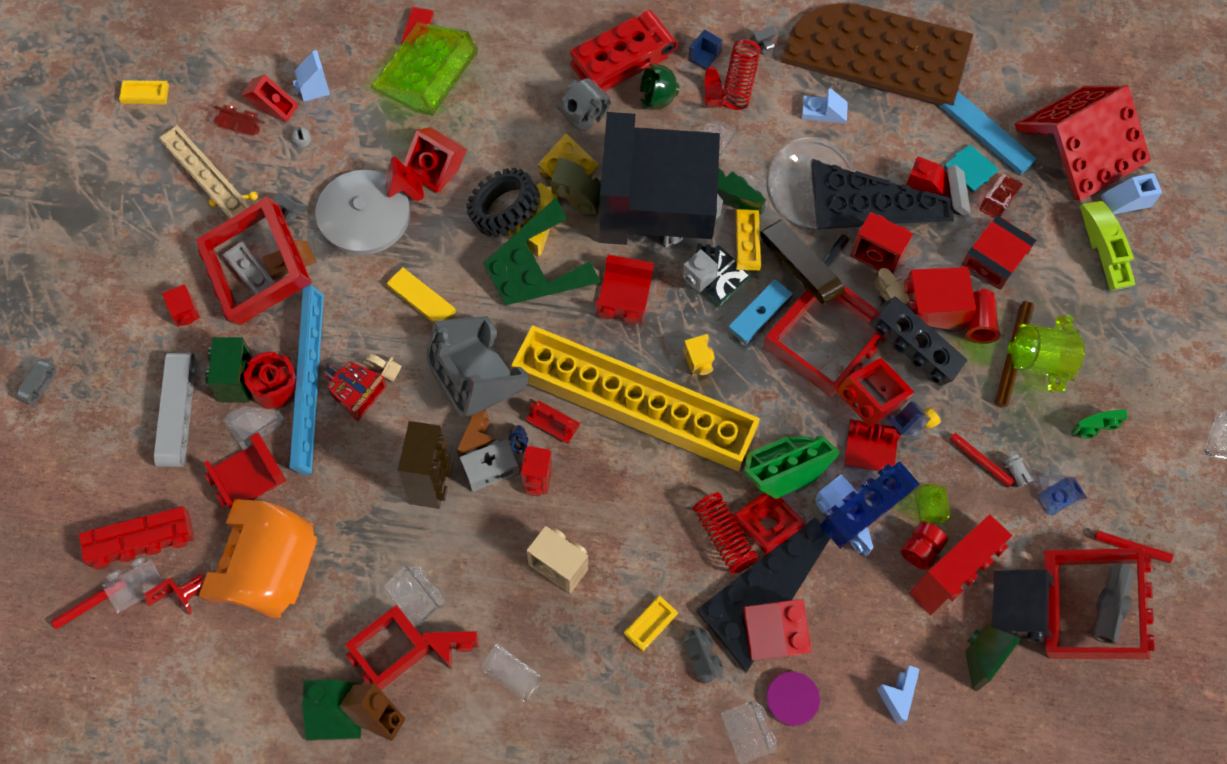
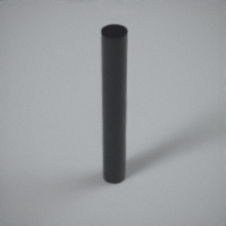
M842 234L822 261L828 267L847 244L849 238Z

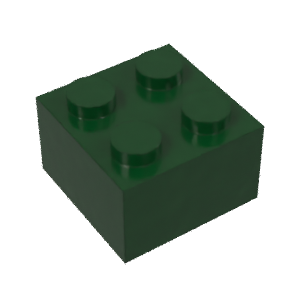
M213 337L212 346L208 347L210 367L206 369L205 382L210 386L212 394H215L220 403L250 402V391L245 385L244 371L247 370L248 363L253 358V355L243 337Z

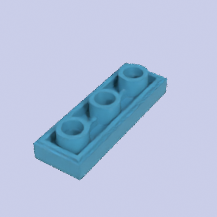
M774 280L728 326V331L744 344H747L792 298L793 293Z

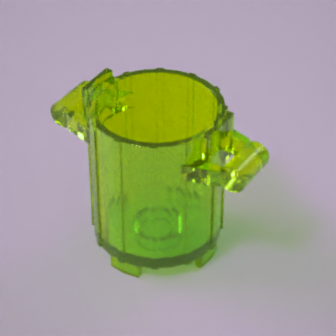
M1072 315L1058 316L1055 328L1034 324H1020V330L1015 336L1014 342H1008L1007 353L1012 354L1014 368L1025 372L1047 375L1049 392H1064L1066 390V382L1074 381L1075 378L1073 376L1082 367L1085 356V343L1081 335L1078 334L1080 330L1073 328L1074 317Z

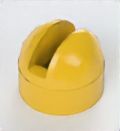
M931 407L923 410L931 418L924 428L930 429L941 423L939 416Z

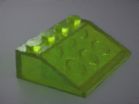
M417 23L371 87L380 94L415 112L433 116L479 50L468 31Z

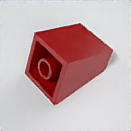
M968 267L913 269L910 271L907 279H904V292L908 293L909 297L907 307L930 327L965 331L977 310Z

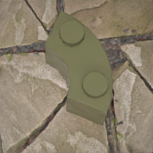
M559 157L551 180L552 193L567 199L573 205L574 210L582 214L597 215L600 205V181L596 176L592 178L585 173L583 166Z

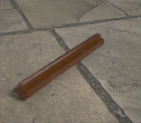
M1023 301L1019 308L995 399V405L998 407L1007 408L1010 403L1034 310L1032 302Z

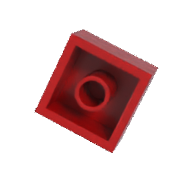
M870 212L857 234L850 257L877 271L887 268L894 274L914 233L908 231L903 226H898L888 221L881 215Z

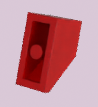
M265 74L253 78L241 94L258 111L284 122H288L299 105Z
M917 156L906 185L915 190L928 191L951 198L949 177L939 163Z

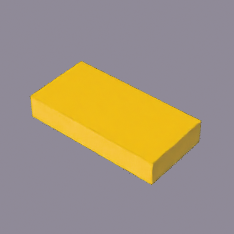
M122 80L119 100L121 104H167L169 84L167 81Z
M659 595L626 629L624 635L644 652L679 612Z

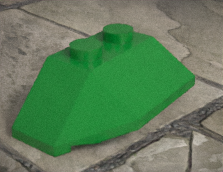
M806 436L785 437L749 452L744 474L761 491L777 499L815 482L837 458L840 451L824 436H816V438Z

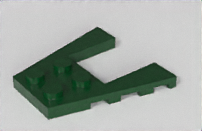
M554 198L483 263L505 306L601 282L589 261L548 283L526 243L527 240L567 220L557 198Z

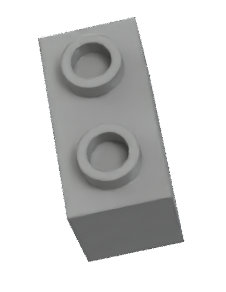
M507 439L503 441L495 440L485 448L469 450L464 456L460 457L462 468L472 492L519 474L517 461ZM490 461V463L493 465L488 466V464L485 462Z

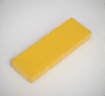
M736 209V270H760L759 210Z
M403 267L387 282L389 289L432 323L434 321L449 320L456 313V308Z

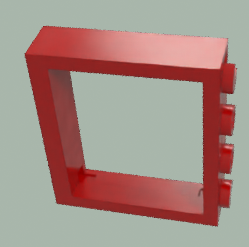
M265 197L196 239L199 247L198 254L206 264V274L212 280L215 287L213 289L214 294L222 304V314L227 320L238 325H242L312 283L279 204L268 197ZM266 217L290 275L237 306L214 248Z
M844 286L845 292L834 300L871 326L869 322L878 310ZM806 290L765 336L763 347L832 398L847 376L863 368L862 362L866 358L870 360L878 350L877 344L880 341L884 343L887 339L875 333L839 377L832 381L780 342L817 300Z
M1144 548L1045 550V569L1054 576V587H1049L1048 628L1052 632V638H1046V653L1049 658L1151 659L1150 651H1155V637L1149 634V624H1154L1153 608H1148V598H1153L1152 582H1147V572H1152L1151 557H1146ZM1137 564L1140 647H1061L1060 565Z

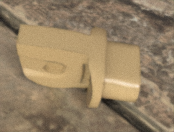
M369 354L363 364L380 372V375L391 382H394L402 365L393 361L394 358L392 356L386 362L376 355Z

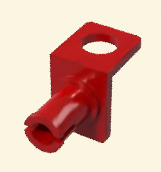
M199 573L182 586H176L173 580L168 578L143 596L146 604L151 606L172 592L186 613L190 615L192 610L189 599L200 593L205 579H202L203 576ZM162 590L158 595L153 597L154 594Z

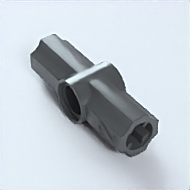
M1112 564L1110 566L1105 588L1101 591L1096 605V609L1099 612L1092 637L1096 638L1099 642L1116 644L1118 641L1122 621L1127 616L1131 606L1129 593L1135 571L1130 566L1124 564Z

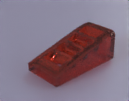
M1003 173L985 196L979 210L992 218H995L996 215L1002 217L1023 183Z

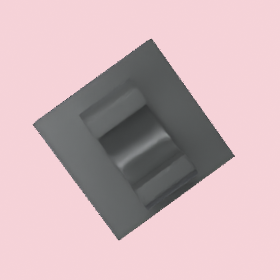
M774 26L754 33L749 40L757 43L760 46L761 53L764 55L771 52V49L774 48L772 39L777 33Z
M279 192L275 201L281 204L279 206L283 214L286 210L288 211V215L285 218L286 221L292 222L296 218V213L305 214L308 209L306 204L292 194Z

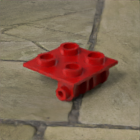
M850 419L844 465L894 474L897 442L900 440L901 433L893 426L874 424L869 427L864 421Z

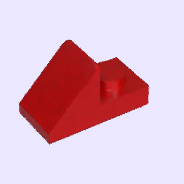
M395 156L392 157L386 176L387 197L390 198L403 191L405 195L412 197L416 202L424 199L422 181Z
M477 631L423 633V639L430 649L450 669H452V648H456L458 652H470L472 648H478L479 637Z

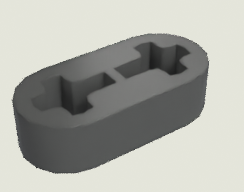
M44 359L38 361L21 384L17 393L18 399L27 404L34 405L56 374V365Z

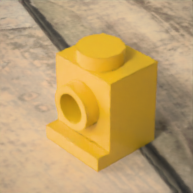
M708 334L684 340L683 352L692 376L697 374L707 375L713 371L712 362L715 360L712 348L707 347L709 341Z

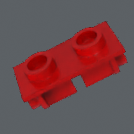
M539 400L537 403L533 402L529 408L531 412L526 418L527 422L567 444L581 424Z

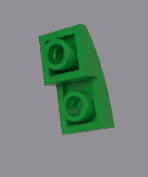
M1127 409L1110 410L1091 415L1080 421L1071 431V435L1090 439L1096 437L1103 428L1105 430L1118 429L1128 419Z

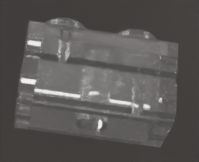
M498 644L492 648L480 665L485 674L511 693L515 692V696L523 702L528 699L540 682V675Z

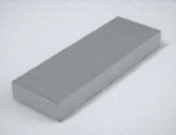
M243 241L223 253L226 261L254 296L276 283Z

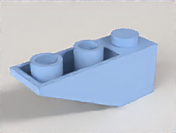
M841 474L818 492L815 499L816 505L823 514L830 516L834 521L835 528L840 533L846 534L851 540L852 547L858 553L862 552L867 557L873 549L859 493Z

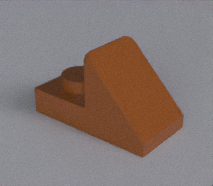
M294 240L305 267L316 263L317 261L308 241ZM280 250L262 257L273 280L289 274Z
M487 409L472 416L457 448L459 458L464 456L469 450H480L495 441V438L485 435L490 424Z

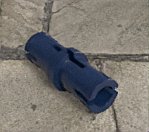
M517 425V428L512 426L508 441H511L509 442L511 449L516 454H520V450L524 453L526 447H528V437H525L527 433L521 425Z

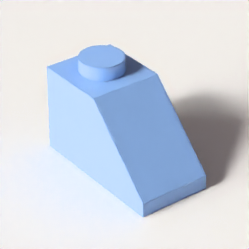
M317 50L312 51L295 69L297 80L293 81L296 93L302 94L304 102L330 95Z

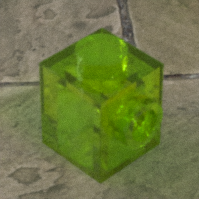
M934 483L923 485L915 495L919 522L925 521L931 524L945 523L951 515L946 486H937Z

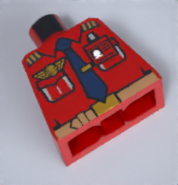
M347 362L341 370L333 365H329L323 374L326 379L331 381L327 387L331 397L357 422L387 387L382 375L353 362Z

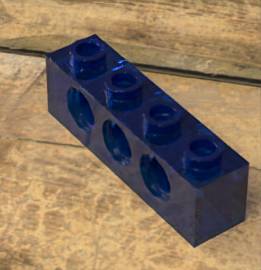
M901 461L894 466L888 463L878 472L880 477L876 480L870 477L860 486L862 491L858 494L852 491L842 500L844 505L840 508L834 505L824 514L826 519L820 526L839 549L844 547L920 485ZM883 485L889 489V492L884 489ZM865 499L869 500L872 506L868 505ZM847 513L851 514L854 517V520H851L848 517Z

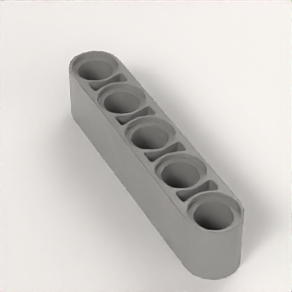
M194 353L166 354L154 450L156 467H184L196 370Z

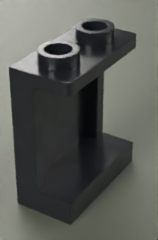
M1047 569L994 570L992 628L1018 638H1027L1030 642H1043L1044 638H1052V632L1048 628L1049 587H1054V576Z

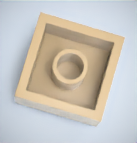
M545 526L527 549L528 565L571 594L588 571L587 551L578 543L571 544L565 540L566 536L558 529L553 528L551 530Z

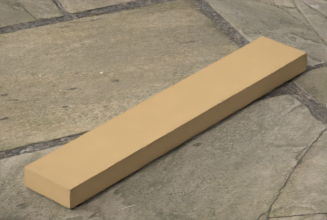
M178 125L159 137L161 143L229 219L250 207L247 201Z

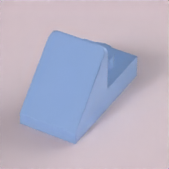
M828 88L826 98L804 96L801 119L846 123L847 102L831 88Z
M910 665L904 672H899L896 681V687L899 689L883 684L877 689L893 719L900 725L907 721L920 670Z

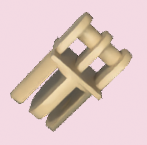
M887 268L880 269L874 282L875 287L880 292L878 299L883 297L887 301L896 296L907 306L909 297L908 293L904 292V286L900 282L902 276L896 279Z

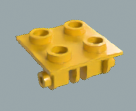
M567 133L562 136L538 163L541 170L539 174L543 178L553 177L559 157L583 166L585 168L584 172L588 175L599 165Z

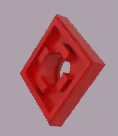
M765 492L733 514L735 517L734 521L738 522L737 525L765 554L805 526V521L781 497L775 499ZM766 517L773 518L777 522V526L772 527V530H766L765 526L760 524V520Z

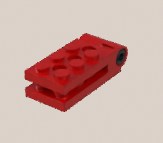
M647 10L640 14L638 18L635 16L571 49L570 56L573 60L570 61V66L580 80L590 78L605 92L643 72L645 68H650L649 63L658 64L668 59V55L677 48L678 42L652 10Z

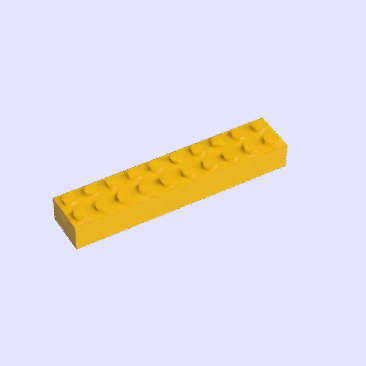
M534 325L531 326L511 365V370L513 367L519 366L527 372L529 377L528 384L738 472L760 421V418Z

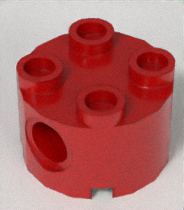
M268 351L258 354L249 361V366L244 371V381L258 404L262 405L265 409L285 406L295 399L297 374L292 363L285 355L282 356L276 352Z

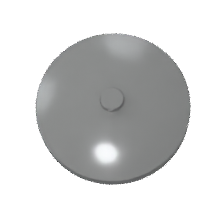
M357 170L345 173L331 181L318 198L315 211L318 228L324 239L341 252L352 255H370L381 252L395 244L408 226L410 207L407 195L401 191L388 198L386 190L387 175L373 170Z

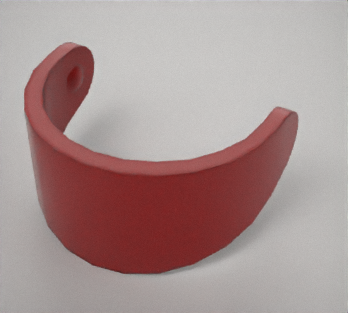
M709 67L705 71L706 108H722L723 87L721 78L715 67Z

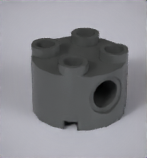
M590 78L580 82L574 80L568 85V92L564 98L558 102L557 109L579 131H586L593 127L591 124L593 121L597 120L599 122L605 116L611 106V101L609 100L611 98Z

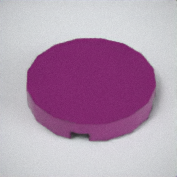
M795 671L785 672L777 676L768 687L766 695L767 708L781 724L791 727L802 726L812 720L819 709V690L813 680L805 674Z

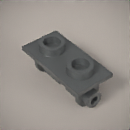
M697 626L694 627L696 634H694V631L686 632L683 642L690 658L697 655L701 658L692 662L698 680H702L703 684H707L713 681L711 676L724 678L721 672L723 670L722 662L718 655H714L711 647L713 640L707 630L705 631L704 628Z

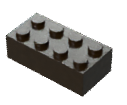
M414 421L408 422L397 471L410 505L440 509L441 501L446 500L448 487L445 486L446 477H451L453 464L450 462V454H447L446 436L442 434L440 425Z

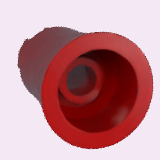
M982 288L973 292L977 310L968 324L966 338L973 343L989 344L997 341L1001 336L997 319V301L995 300L994 292Z

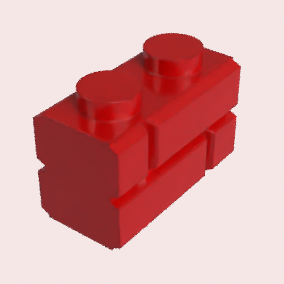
M526 447L521 469L523 490L531 496L545 495L548 493L552 474V452L545 448Z

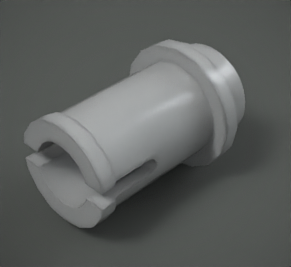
M1017 454L1004 462L1006 464L1005 468L1010 470L1018 487L1021 488L1025 484L1031 483L1033 479L1022 463L1024 459L1020 458Z

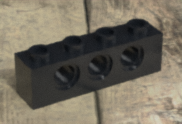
M896 296L884 302L869 322L878 335L885 337L892 343L894 349L906 355L915 367L922 369L929 375V379L940 386L952 382L968 360ZM897 324L900 326L901 331L898 330Z

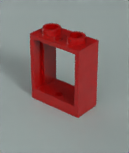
M882 357L847 376L836 390L840 397L869 427L902 408L915 393ZM866 378L888 402L881 406L859 382Z
M395 605L345 644L349 650L345 655L354 667L360 665L365 671L361 675L367 684L375 683L380 690L431 652L429 645L398 605ZM392 621H395L415 648L377 676L357 648Z

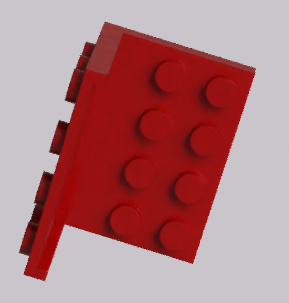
M1083 85L1014 124L1017 132H1027V134L1041 133V135L1054 134L1076 201H1082L1151 161L1129 85Z

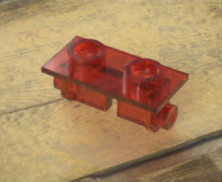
M225 104L223 108L214 106L219 111V115L214 117V123L218 127L234 131L236 123H239L238 132L254 136L260 132L258 122L265 123V121L258 118L257 113L245 110L244 114L239 113L237 108Z

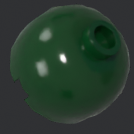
M649 63L650 68H645L641 79L640 92L645 94V100L640 98L641 104L645 109H663L669 106L674 97L678 95L679 83H677L673 71L668 67Z

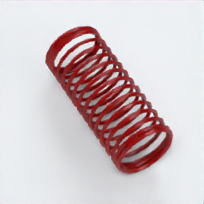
M739 40L733 44L721 98L722 103L733 110L746 109L750 104L761 53L760 46L751 40ZM740 44H750L752 46H755L758 49V51H756L754 48L747 46H741L737 48L736 46ZM739 48H749L751 50H754L757 54H754L753 52L746 50H736ZM738 52H747L754 56L739 54ZM732 85H737V86H741V87H746V88H748V89H743V88H740V87H734V86H732ZM729 94L730 96L737 99H746V101H736L729 98L727 95ZM725 97L736 103H748L745 105H734L728 102Z
M715 492L700 499L695 503L692 510L697 513L696 517H699V521L702 522V526L705 527V531L711 537L710 541L714 542L713 546L717 547L716 551L720 552L719 556L722 557V561L728 567L729 573L735 574L752 565L758 559V556L755 554V551H750L752 546H747L749 541H744L746 536H742L743 531H739L740 526H736L738 522L733 521L735 517L731 516L732 512L728 511L729 507L725 506L726 502H722L723 497L721 493ZM723 504L722 506H720V507L717 508L716 510H714V511L708 513L709 511H711V510L714 509L715 507H717V506ZM724 510V511L721 512L720 514H718V515L712 517V516L715 515L716 513H718V512ZM722 516H725L721 520L715 522L717 519L721 518ZM731 519V520L728 521L727 523H725V524L719 526L720 524L724 523L725 521ZM723 540L719 545H715L718 541ZM726 545L723 549L718 550L719 547ZM729 550L727 553L721 555L723 551ZM732 555L730 558L724 560L726 556ZM736 559L733 563L727 565L729 561Z

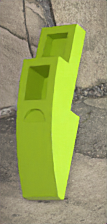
M1103 201L1080 205L1092 249H1098L1110 291L1136 285L1129 263L1134 260L1127 238L1112 211Z

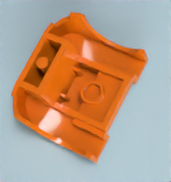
M235 499L226 524L233 528L228 537L222 558L219 561V566L216 573L207 572L198 597L212 604H217V602L231 603L249 608L272 619L281 618V613L285 611L289 604H295L317 540V537L314 536L313 523L284 507L272 503Z

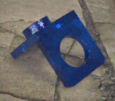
M1066 477L1038 494L1049 515H1055L1075 502L1087 499L1075 477Z

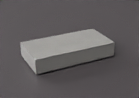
M956 165L949 166L947 171L953 209L963 216L971 214L965 173Z

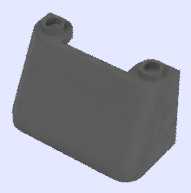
M487 316L434 321L427 349V361L461 417L473 416L523 391L528 384L529 377L527 372L519 366L513 367L510 372L493 347L494 340L497 338V329Z

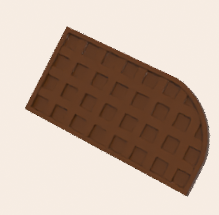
M836 3L809 12L793 26L781 58V63L943 105L944 103L953 106L973 33L860 4Z

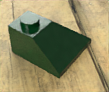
M986 626L981 631L976 629L967 640L970 646L965 653L972 689L977 692L992 680L1020 642L1018 637L990 626Z
M332 679L303 680L302 711L306 741L361 739L362 727L356 725L339 707L351 687L360 683Z

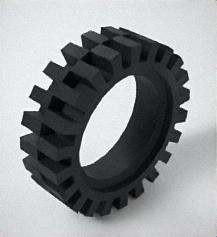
M506 168L503 169L502 174L500 171L494 172V178L490 175L487 176L486 179L488 181L486 183L481 181L478 184L480 189L474 188L472 191L474 196H469L468 201L470 203L466 204L468 209L466 211L467 215L483 235L499 237L501 233L502 236H506L509 229L512 233L517 231L516 225L519 224L523 227L525 225L523 220H530L532 218L530 212L536 213L537 207L535 205L540 204L538 199L540 198L539 189L527 172H524L522 169L512 168L509 171ZM512 190H520L518 198L507 209L495 215L486 214L490 205L499 196Z

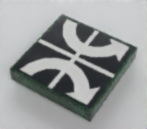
M720 247L715 292H701L717 307H720L752 278V274L748 270H736V260ZM710 253V258L714 261L715 254Z

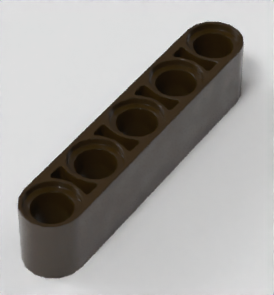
M779 219L760 231V236L765 245L822 305L827 304L845 292L840 279L783 220Z

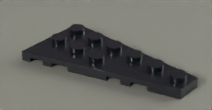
M811 160L817 229L862 227L870 212L881 215L898 226L943 224L954 221L952 198L928 191L922 192L903 184H894L889 180L858 171L853 172L842 169L841 166L821 163L820 160Z
M815 517L696 611L746 673L754 660L750 658L743 607L792 600L832 537Z

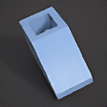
M1154 173L1132 177L1103 193L1101 197L1113 214L1152 207L1162 194V190Z

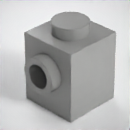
M700 249L684 264L682 278L700 293L716 278L718 264Z

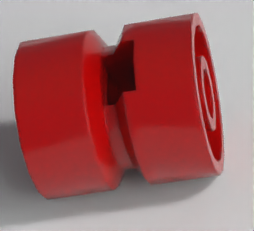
M920 521L912 533V538L906 541L900 553L913 566L921 570H928L935 561L936 553H940L948 542V537L935 525Z

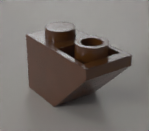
M375 683L353 685L339 706L356 725L387 740H394L406 720Z

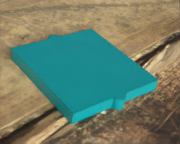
M971 144L960 153H955L954 158L944 166L946 170L952 165H956L963 170L966 186L972 193L983 184H988L989 179L999 171L993 163Z

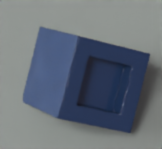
M704 29L690 45L688 60L706 70L721 54L723 40Z
M910 401L898 415L890 414L887 417L903 436H915L931 419L913 401Z

